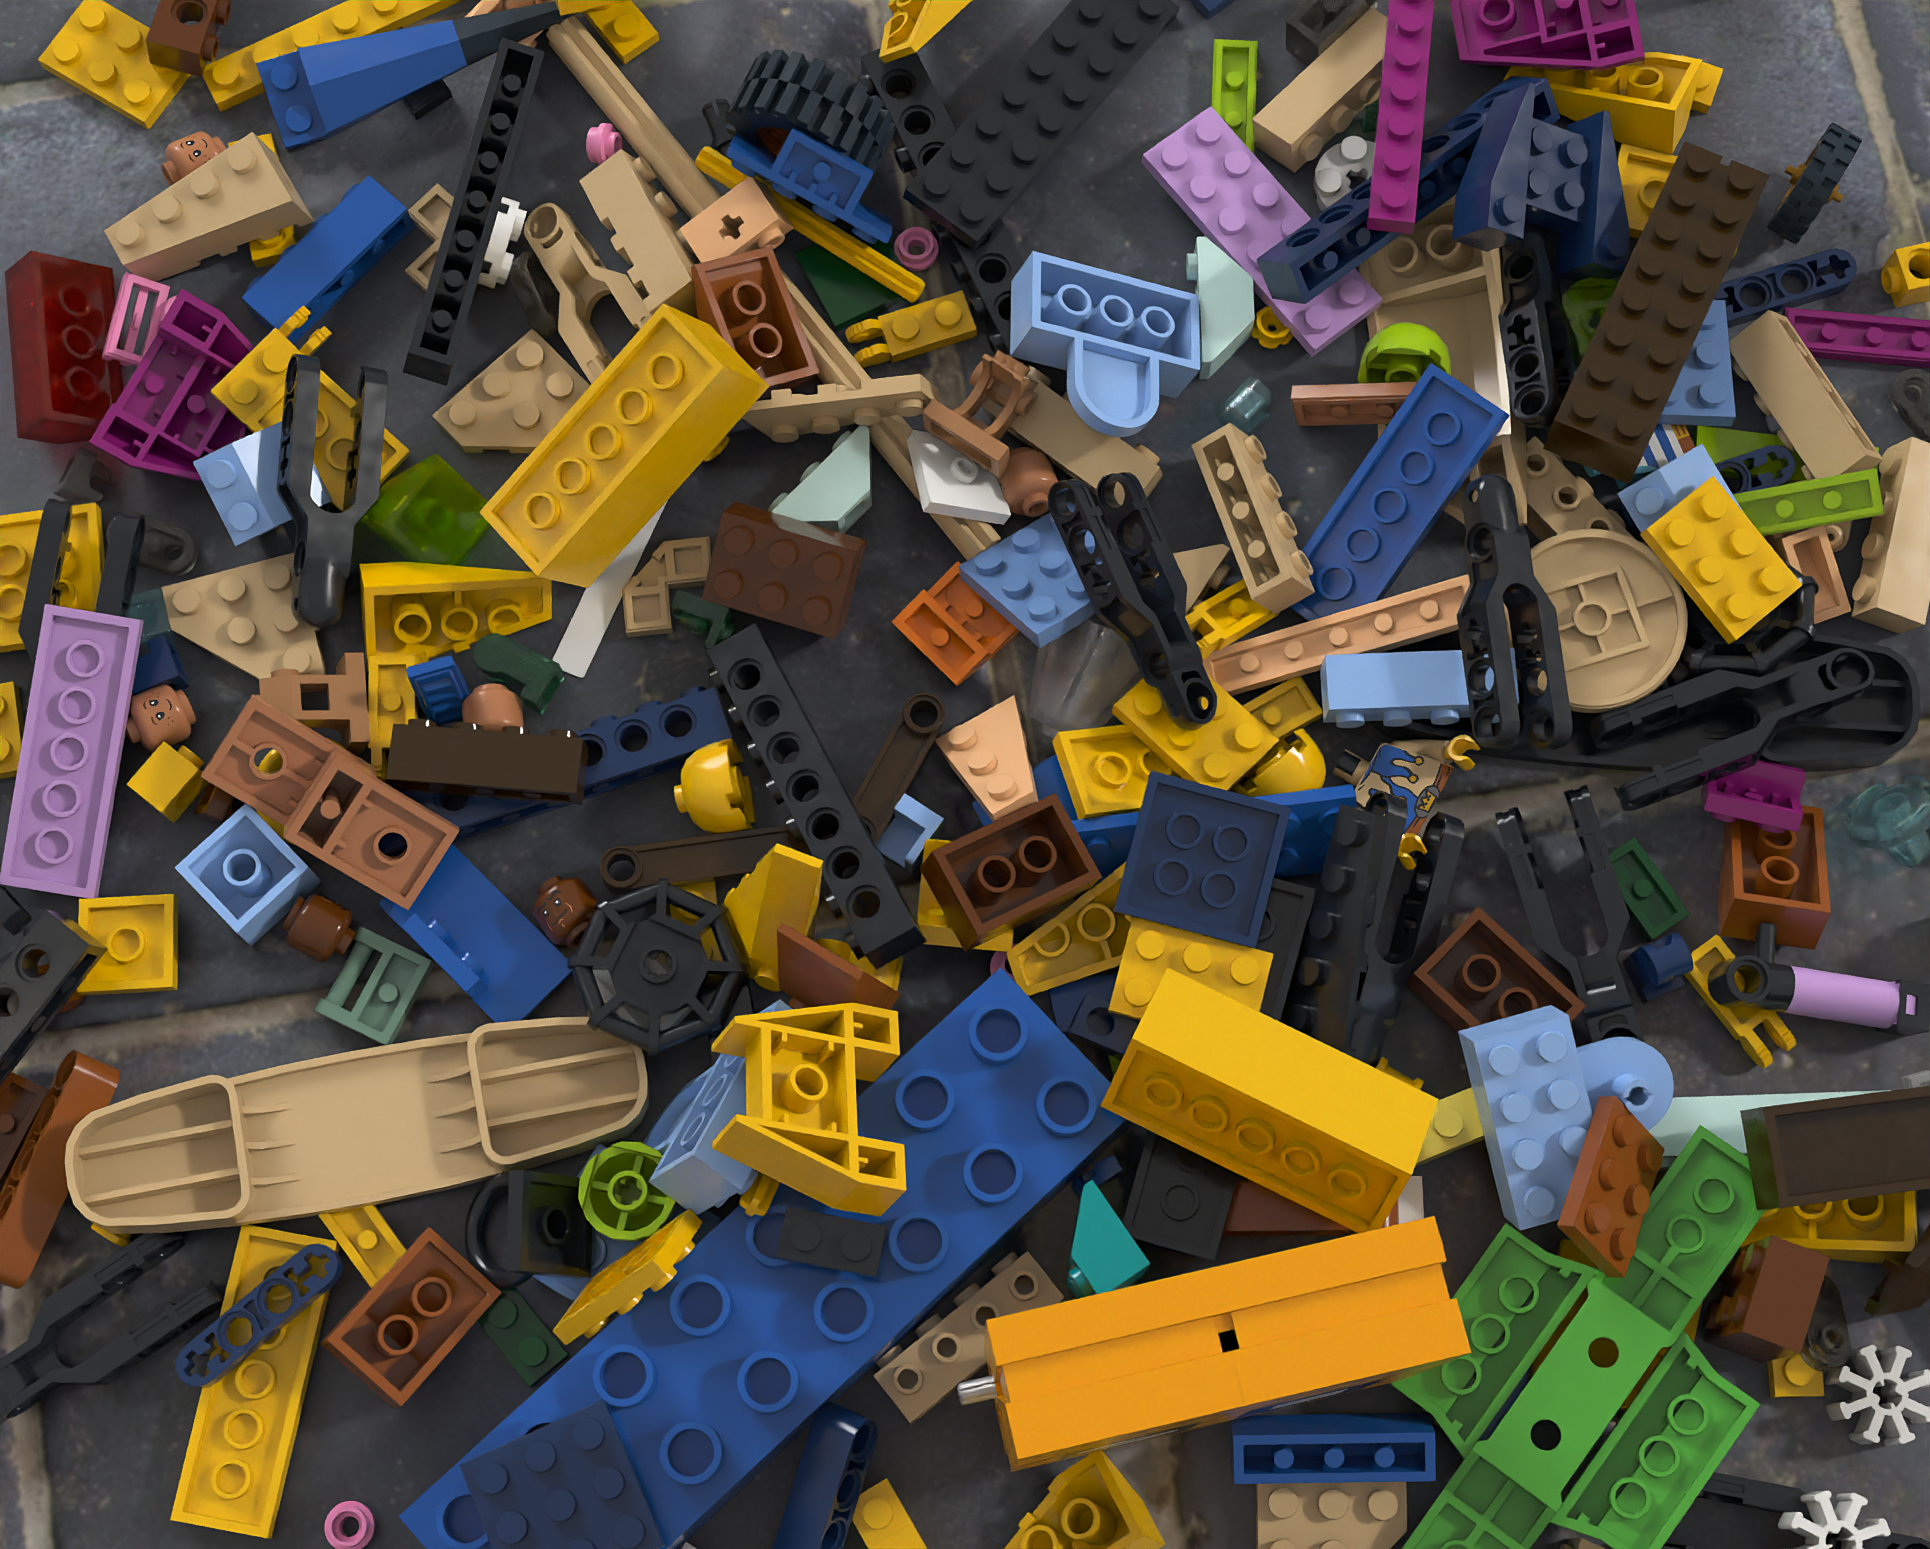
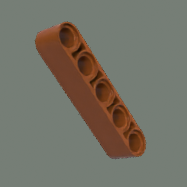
M76 1050L70 1051L61 1062L0 1192V1284L13 1289H20L31 1275L69 1193L65 1169L66 1143L74 1127L90 1112L109 1106L119 1083L120 1070Z
M1236 1182L1222 1236L1354 1235L1358 1233L1255 1182ZM1398 1200L1381 1228L1399 1224Z

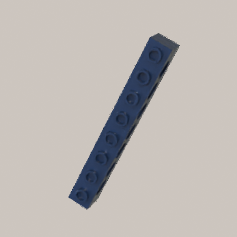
M1510 76L1422 140L1415 224L1457 194L1494 98L1525 84L1533 83L1535 84L1533 118L1549 124H1553L1560 119L1547 78ZM1371 177L1256 259L1272 299L1307 304L1402 234L1366 229Z
M704 686L693 687L683 691L679 695V699L664 704L661 701L647 702L638 706L633 714L617 718L615 715L604 716L594 720L590 724V728L575 732L578 738H583L588 750L595 749L603 753L601 760L596 765L586 769L583 800L683 767L686 759L699 748L731 738L733 740L716 687L707 690ZM687 721L692 724V728L683 737H673L668 734V730L673 723ZM634 735H642L647 738L644 748L637 752H629L624 749L627 739ZM399 791L458 826L460 831L452 843L571 805L468 796L466 804L461 809L449 811L446 809V803L452 795ZM394 832L382 836L378 843L380 851L391 857L403 853L407 846L405 838Z

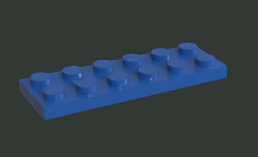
M1430 363L1302 549L1313 569V574L1309 578L1315 593L1291 605L1290 608L1307 620L1312 621L1382 600L1510 415Z
M1352 784L1253 797L1291 808L1274 878L1322 872L1340 804L1356 807V794ZM1139 812L1071 820L1102 876L1093 887L1126 862Z

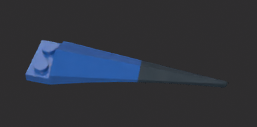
M552 1L298 48L297 51L256 63L284 146L289 151L328 139L398 101L498 52L502 37L519 42L578 13L560 16L556 2Z

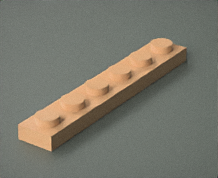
M1469 575L1459 576L1234 643L1220 651L1215 649L1203 660V666L1207 675L1229 695L1234 696L1319 671L1325 655L1380 653L1458 630L1457 612L1470 585Z

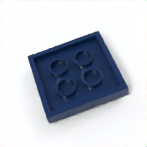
M1150 771L1113 912L1255 949L1291 808Z
M601 1400L459 1465L492 1549H660L666 1546L606 1400Z

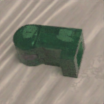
M494 633L482 637L476 643L473 650L474 660L485 678L495 683L507 682L522 690L520 696L526 707L543 715L565 678L559 663L501 634Z

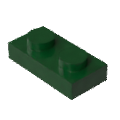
M1635 837L1609 853L1630 919L1648 943L1690 915V912Z
M516 1287L498 1288L502 1293L477 1322L526 1384L533 1388L569 1358L570 1355Z

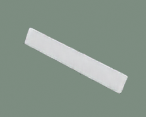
M667 501L589 588H586L551 661L553 667L580 678L585 676L623 596L622 589L630 581Z

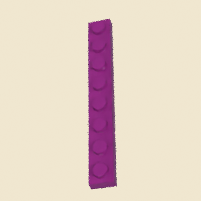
M1388 0L1366 229L1413 234L1434 0Z

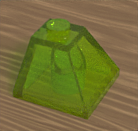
M435 453L387 481L379 490V498L360 518L390 547L410 561L457 566L490 525L479 513L488 501L443 458Z

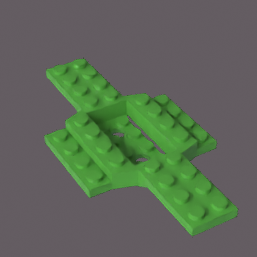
M1699 1125L1650 1195L1649 1208L1644 1214L1636 1240V1250L1631 1257L1625 1278L1607 1277L1600 1269L1548 1253L1505 1223L1452 1298H1457L1471 1353L1410 1378L1392 1382L1391 1384L1393 1388L1432 1416L1433 1420L1463 1459L1462 1464L1402 1549H1530L1548 1523L1596 1540H1601L1612 1549H1661L1761 1405L1717 1374L1684 1331V1328L1765 1212V1210H1757L1747 1156ZM1587 1287V1300L1490 1438L1478 1441L1583 1290ZM1606 1338L1616 1345L1618 1359L1613 1366L1601 1368L1590 1360L1588 1350L1594 1340ZM1669 1347L1562 1500L1561 1491L1661 1348ZM1549 1420L1557 1425L1561 1433V1439L1556 1448L1546 1451L1537 1448L1533 1444L1531 1429L1536 1422Z

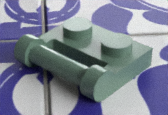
M359 927L353 937L356 943L326 999L320 998L314 1012L384 1046L391 1045L435 964L424 956L370 930ZM375 951L382 954L353 1010L350 1012L342 1008L372 952Z

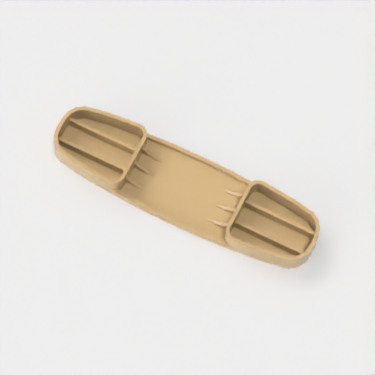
M555 1017L488 1023L478 1027L472 1033L420 1039L280 1065L228 1079L220 1075H207L143 1093L90 1112L74 1127L66 1143L65 1169L67 1186L74 1206L86 1219L97 1227L113 1234L170 1233L257 1224L355 1209L449 1190L491 1179L502 1172L526 1170L581 1154L596 1148L598 1143L605 1145L628 1136L642 1123L649 1107V1083L644 1054L641 1048L600 1029L593 1031L587 1025L589 1017Z

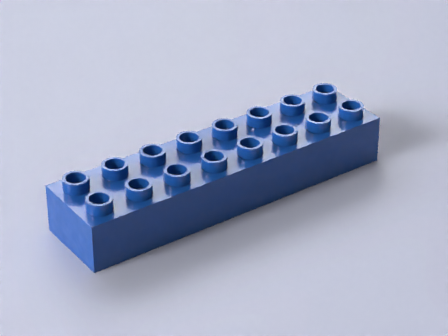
M1000 967L856 1099L858 1136L904 1144L906 1191L880 1217L833 1209L783 1183H780L765 1215L759 1216L754 1214L753 1217L745 1214V1209L739 1205L695 1245L693 1250L684 1259L673 1265L677 1273L664 1287L656 1292L649 1287L643 1293L641 1300L624 1315L616 1317L398 1517L426 1549H492L459 1465L601 1400H606L666 1545L660 1549H679L809 1428L821 1407L826 1403H835L876 1365V1362L883 1355L901 1342L1130 1128L1131 1121L1100 1106L1111 1083ZM792 1207L887 1226L877 1278L777 1259L776 1255L786 1208Z

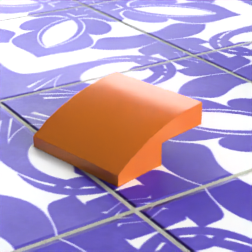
M959 561L927 592L923 589L892 621V624L956 686L975 673L1019 632L1013 624L961 580L958 567L961 563Z

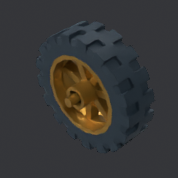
M1832 122L1808 156L1804 164L1800 163L1797 168L1789 164L1784 172L1791 176L1788 182L1791 185L1766 228L1796 245L1816 219L1824 204L1828 205L1831 199L1837 203L1841 202L1844 195L1837 192L1840 186L1838 183L1851 163L1862 139Z

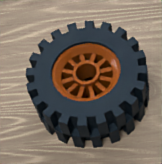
M774 50L772 55L765 51L760 54L759 58L756 56L724 121L727 123L725 128L728 134L734 136L737 133L775 155H778L794 126L873 170V176L894 136L895 124L891 122L893 116L890 111L881 109L884 104L877 95L869 96L866 93L868 87L860 81L851 82L847 79L848 73L838 67L836 71L827 68L826 62L814 57L811 62L806 60L803 53L792 51L789 57L784 50ZM873 176L871 177V179H870V181H869V183H868V185H867V187H866L865 190H867V188H868V186H869V184H870V182H871Z

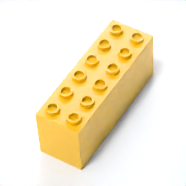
M663 303L479 513L538 577L589 588L770 386L711 325Z
M1167 967L1100 1106L1357 1233L1380 1229L1412 1176L1439 1099Z

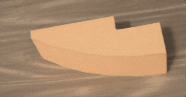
M1824 525L1763 536L1770 546L1774 547L1779 557L1804 576L1815 578L1819 591L1815 595L1814 624L1852 611Z

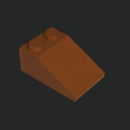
M772 246L694 264L691 267L698 319L711 325L770 386L758 400L771 397L772 390H796L820 373Z
M1801 805L1803 818L1798 832L1785 829L1783 833H1773L1759 828L1756 822L1739 818L1736 822H1725L1718 893L1720 936L1756 941L1757 925L1761 922L1775 924L1777 927L1776 944L1815 950L1831 914L1822 808Z
M783 922L777 930L779 989L792 996L788 1003L789 1006L794 1009L853 1002L888 1010L892 1009L901 993Z
M428 1227L352 1307L320 1344L392 1409L401 1407L502 1292L436 1232Z

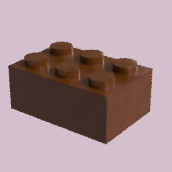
M734 502L722 512L702 600L834 639L845 627L867 540L740 502Z
M1056 793L933 850L920 867L924 878L965 952L1082 896L1102 877Z
M1479 906L1406 982V985L1457 1033L1464 1029L1549 1005L1569 1015L1571 1022L1586 1007L1578 997Z
M1773 1235L1740 1247L1717 1279L1723 1285L1718 1301L1713 1299L1710 1302L1704 1316L1703 1327L1709 1329L1705 1342L1759 1363L1801 1354L1830 1257Z

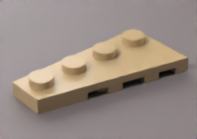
M921 374L861 380L858 390L845 385H836V383L817 385L818 392L814 395L792 394L791 389L772 390V399L756 401L743 415L742 419L769 436L773 441L788 443L796 441L799 435L812 432L831 434L839 431L841 426L850 424L874 425L881 422V418L888 416L912 417L920 415L933 398L939 402L938 388Z

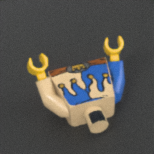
M1467 735L1456 736L1451 741L1436 739L1395 740L1390 744L1381 743L1371 762L1345 749L1332 774L1356 786V808L1364 810L1369 798L1377 791H1384L1405 799L1408 806V814L1397 857L1405 869L1412 870L1416 867V864L1408 854L1417 850L1423 854L1427 853L1418 833L1454 769L1449 764L1454 760L1461 769L1465 771L1471 770L1475 763L1469 757L1462 755L1469 749L1480 750V747Z

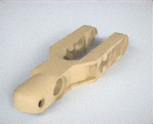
M545 203L535 208L528 216L524 226V235L560 293L558 332L592 384L613 361L612 356L590 323L593 307L603 296L613 294L631 324L640 330L652 316V314L648 313L643 303V300L648 296L640 287L637 288L633 284L629 276L606 268L592 245L579 232L570 216L556 204Z

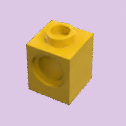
M1930 242L1895 249L1882 267V286L1887 294H1891L1895 308L1930 301ZM1909 269L1919 272L1924 279L1916 278Z
M163 741L129 780L127 785L152 807L175 823L209 782L201 778L202 771L200 768L205 763L184 745L176 751Z

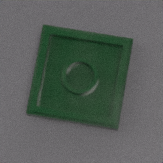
M854 226L843 230L903 267L889 241L886 244L877 240L875 244H872L856 236L851 231ZM817 243L795 253L801 270L835 332H839L906 300Z

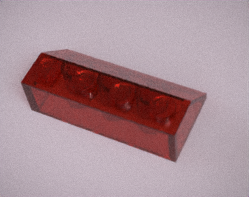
M30 250L4 272L17 438L58 445L88 441L92 438L112 403L115 404L123 392L120 361L102 359L116 304L113 268ZM119 340L117 344L118 349H120Z

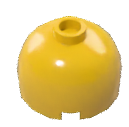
M1298 729L1293 732L1298 740L1290 744L1284 738L1279 740L1276 748L1246 776L1248 779L1241 786L1238 783L1232 790L1234 793L1257 797L1320 789L1324 784L1326 776L1323 754L1305 729Z
M731 738L713 742L694 752L686 759L681 769V784L674 786V796L679 811L681 813L688 812L694 824L711 834L751 830L753 827L750 823L755 822V807L748 775L743 776L740 768L735 765V763L743 762V758L736 743Z

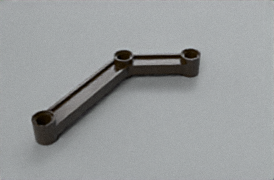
M917 693L911 696L905 703V707L852 800L876 846L895 814V806L904 793L906 794L937 736L940 734L945 718V708L941 700L933 694ZM924 709L933 714L935 723L929 727H919L913 723L910 715L916 710ZM780 825L636 846H615L603 854L600 860V873L604 886L611 893L620 896L657 883L658 878H668V883L675 886H684L744 877L747 873L751 874L755 870L757 863L777 843L807 855L811 851L805 840L798 843L788 826ZM839 827L829 828L823 834L822 840L834 837ZM628 861L632 863L635 867L633 876L625 881L612 879L609 875V870L615 862Z

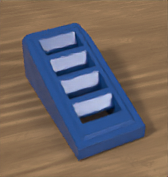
M452 656L434 659L406 669L408 679L428 720L435 722L437 727L463 719L462 703L470 695L467 681Z

